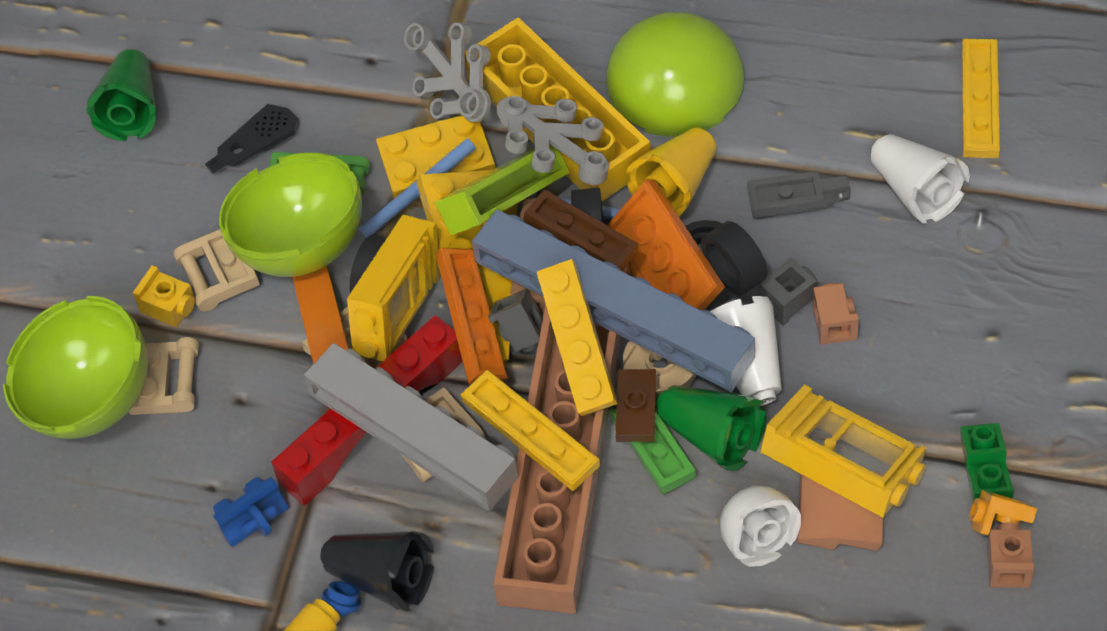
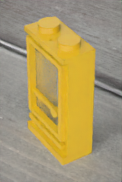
M402 215L349 294L347 303L352 350L360 356L383 362L391 354L427 297L428 289L431 290L433 283L437 284L440 279V270L436 259V253L438 252L436 222Z
M804 384L767 424L760 453L883 518L893 505L899 507L903 503L910 484L916 486L922 479L926 470V465L922 461L927 447L921 445L917 448L915 444L830 400H825L821 395L813 394V388Z

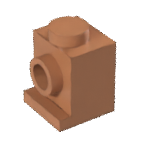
M827 283L819 287H813L812 308L820 345L857 340L859 318L858 314H855L853 298H846L843 283Z
M1016 523L1000 524L996 530H990L988 536L989 586L1030 588L1034 574L1031 531L1021 530L1020 525Z

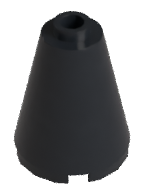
M416 531L333 535L324 543L320 553L321 562L327 573L397 610L406 612L411 610L409 608L411 604L418 606L422 602L429 589L434 565L427 564L428 552L434 553L433 544L429 536Z

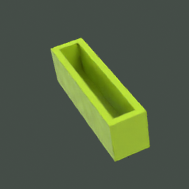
M549 144V149L555 155L554 166L550 172L541 173L533 169V148L436 201L435 204L450 235L489 220L496 210L503 212L570 173L560 151Z

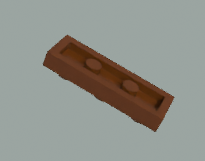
M545 189L524 212L523 221L538 230H546L552 233L558 240L570 246H579L588 255L602 262L608 261L613 263L620 271L623 270L637 251L638 243Z

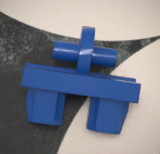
M255 477L245 484L243 490L245 494L234 502L231 499L224 498L213 506L215 513L213 517L226 542L231 547L257 530L266 537L272 533L268 523L289 509L276 481L272 477L265 481Z

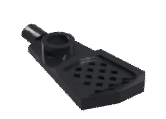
M266 104L217 148L218 155L205 163L207 169L213 174L224 165L236 166L258 152L270 149L296 134L299 124L298 117L288 108ZM236 149H243L242 152L238 154L233 153V151Z

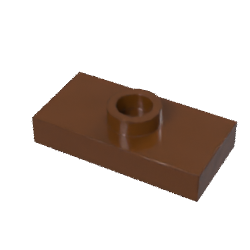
M618 369L616 442H655L656 369Z

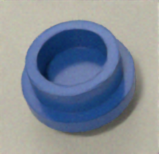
M342 581L331 582L328 589L323 591L321 597L323 601L328 603L342 616L358 611L361 605L359 598L360 590Z

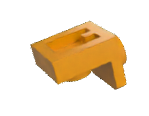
M982 490L980 498H976L973 501L970 509L969 519L972 521L971 528L980 534L988 536L995 513V520L1002 523H1016L1019 525L1021 520L1033 524L1037 508L1024 501Z

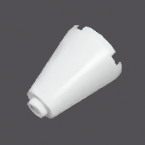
M893 134L879 138L872 146L871 162L910 213L920 222L927 223L926 220L929 219L935 222L942 220L962 200L965 193L961 191L964 180L969 183L970 174L968 166L959 158Z
M753 296L754 303L742 305L741 299L723 304L710 312L719 320L733 327H742L751 336L755 337V359L736 387L741 395L760 399L763 404L759 406H765L774 402L777 399L776 395L782 390L774 308L768 297Z

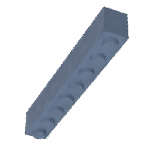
M496 210L472 240L476 263L543 296L536 271L573 259L579 272L594 323L730 392L733 391L755 359V337L751 336L744 328L739 326L733 327L719 320L710 311L699 310L685 303L675 294H666L652 287L647 280L640 277L634 278L620 271L613 263L608 261L602 262L588 255L581 247L570 246L558 240L552 233L546 230H538L526 224L516 215H507Z

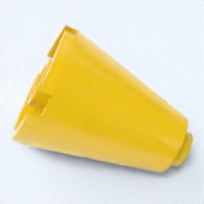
M691 128L634 159L626 174L629 173L630 181L627 183L631 195L637 191L646 179L655 180L677 215L680 216L688 209L716 153L717 146L714 138L704 129Z

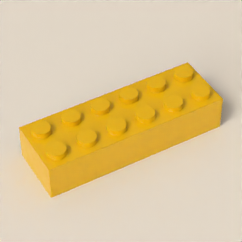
M519 17L477 43V45L486 46L490 50V60L483 67V89L488 92L491 103L496 107L500 100L510 96H519L531 105L555 106L557 101L569 99L577 105L576 116L572 122L565 124L582 125V121L588 117H594L602 121V136L597 141H588L584 138H566L587 153L596 151L606 157L609 168L605 182L598 185L583 182L578 176L580 165L560 151L570 172L566 176L579 189L600 188L601 200L603 202L627 185L630 181L629 173L626 174L627 168L634 159L651 150L650 141ZM465 51V67L467 79L469 80L470 63L467 61V51ZM539 118V119H540L541 121H543V122H548V123H564V122L558 121L557 119H541V118ZM525 126L522 127V131L528 135V139L534 144V132Z

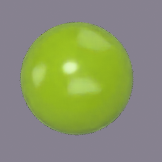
M663 12L644 18L633 25L621 36L614 46L606 70V88L612 106L627 120L645 128L646 133L664 137H676L691 128H701L706 131L718 125L724 120V116L732 110L735 104H738L744 86L743 62L732 39L714 22L688 12Z
M307 152L279 157V163L258 172L257 168L249 172L227 194L220 209L219 226L227 246L244 264L267 275L277 277L303 276L328 266L348 248L360 225L362 193L359 182L349 166L342 160L323 153Z
M87 296V299L76 300L70 303L66 300L61 301L35 317L14 342L6 360V364L9 367L6 384H3V391L11 411L30 429L59 439L89 437L107 430L119 422L139 398L145 384L148 368L146 342L133 317L123 307L107 298Z

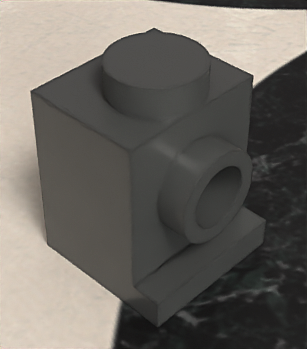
M791 258L770 273L763 282L758 284V296L768 297L771 300L774 308V318L784 326L789 322V317L813 300V287H817V279L809 268L801 267Z
M525 289L496 301L488 318L491 323L498 321V328L503 339L511 343L515 352L519 350L529 352L537 348L543 316L529 290Z

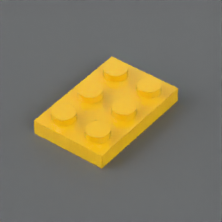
M460 115L377 138L378 151L393 198H396L414 183L420 174L426 173L466 138L474 144L476 150L448 173L495 169V163L481 123L470 122Z

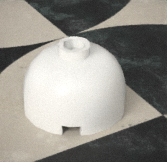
M750 486L740 490L725 505L720 517V532L723 541L734 557L740 559L743 564L749 567L763 566L778 559L781 554L775 551L782 548L786 542L791 546L796 540L801 527V514L792 501L783 493L769 486Z

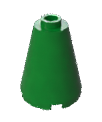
M127 49L121 51L88 99L86 113L89 114L93 128L103 136L117 141H126L127 136H138L137 139H140L153 129L157 110L150 63L146 55L138 50Z
M677 385L664 390L659 395L656 403L658 415L666 425L720 467L729 471H737L744 467L748 461L744 460L743 457L748 450L754 452L757 450L765 430L767 418L766 411L761 410L759 406L763 402L753 396Z

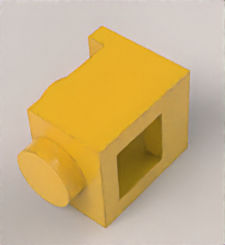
M153 265L133 291V296L140 313L176 328L184 317L190 315L195 305V297L190 284L159 272V269Z

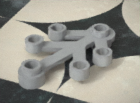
M455 22L450 26L448 32L451 41L450 62L435 44V33L428 25L410 24L404 34L406 47L412 51L424 52L443 75V77L436 78L416 77L412 84L414 95L430 98L434 92L455 90L460 96L458 100L450 101L436 98L432 101L430 105L431 116L434 119L446 120L454 114H461L470 122L483 121L491 107L490 96L483 89V67L490 60V50L488 47L477 44L469 47L467 51V61L470 63L468 84L464 79L465 44L471 40V27L468 24Z
M510 96L499 101L497 115L500 122L508 127L505 148L509 152L520 154L526 151L528 135L522 131V127L525 126L534 132V153L532 158L534 170L546 173L553 169L555 155L549 149V144H551L580 165L578 176L583 182L598 185L607 179L609 163L606 157L596 151L587 153L566 138H584L588 141L599 140L603 131L601 120L588 117L582 121V125L565 124L572 122L576 116L577 105L569 99H561L556 102L555 106L531 105L519 96ZM539 118L557 119L564 123H548L541 121Z

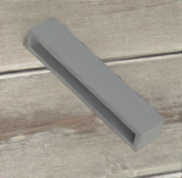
M333 343L304 374L309 394L489 512L518 479L515 456L508 448L500 444L495 446L488 442L475 427L471 425L463 426L454 420L453 416L445 408L439 405L435 407L424 401L423 397L410 386L404 388L397 384L388 372L380 367L372 368L352 349L344 350Z

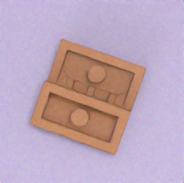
M800 474L798 510L801 514V527L796 543L835 550L839 544L878 551L883 542L882 517Z

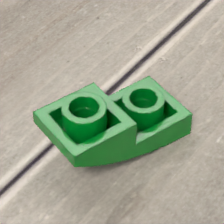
M999 423L961 426L962 449L972 500L979 499L982 490L1013 498L1014 490L1006 464L1007 450Z

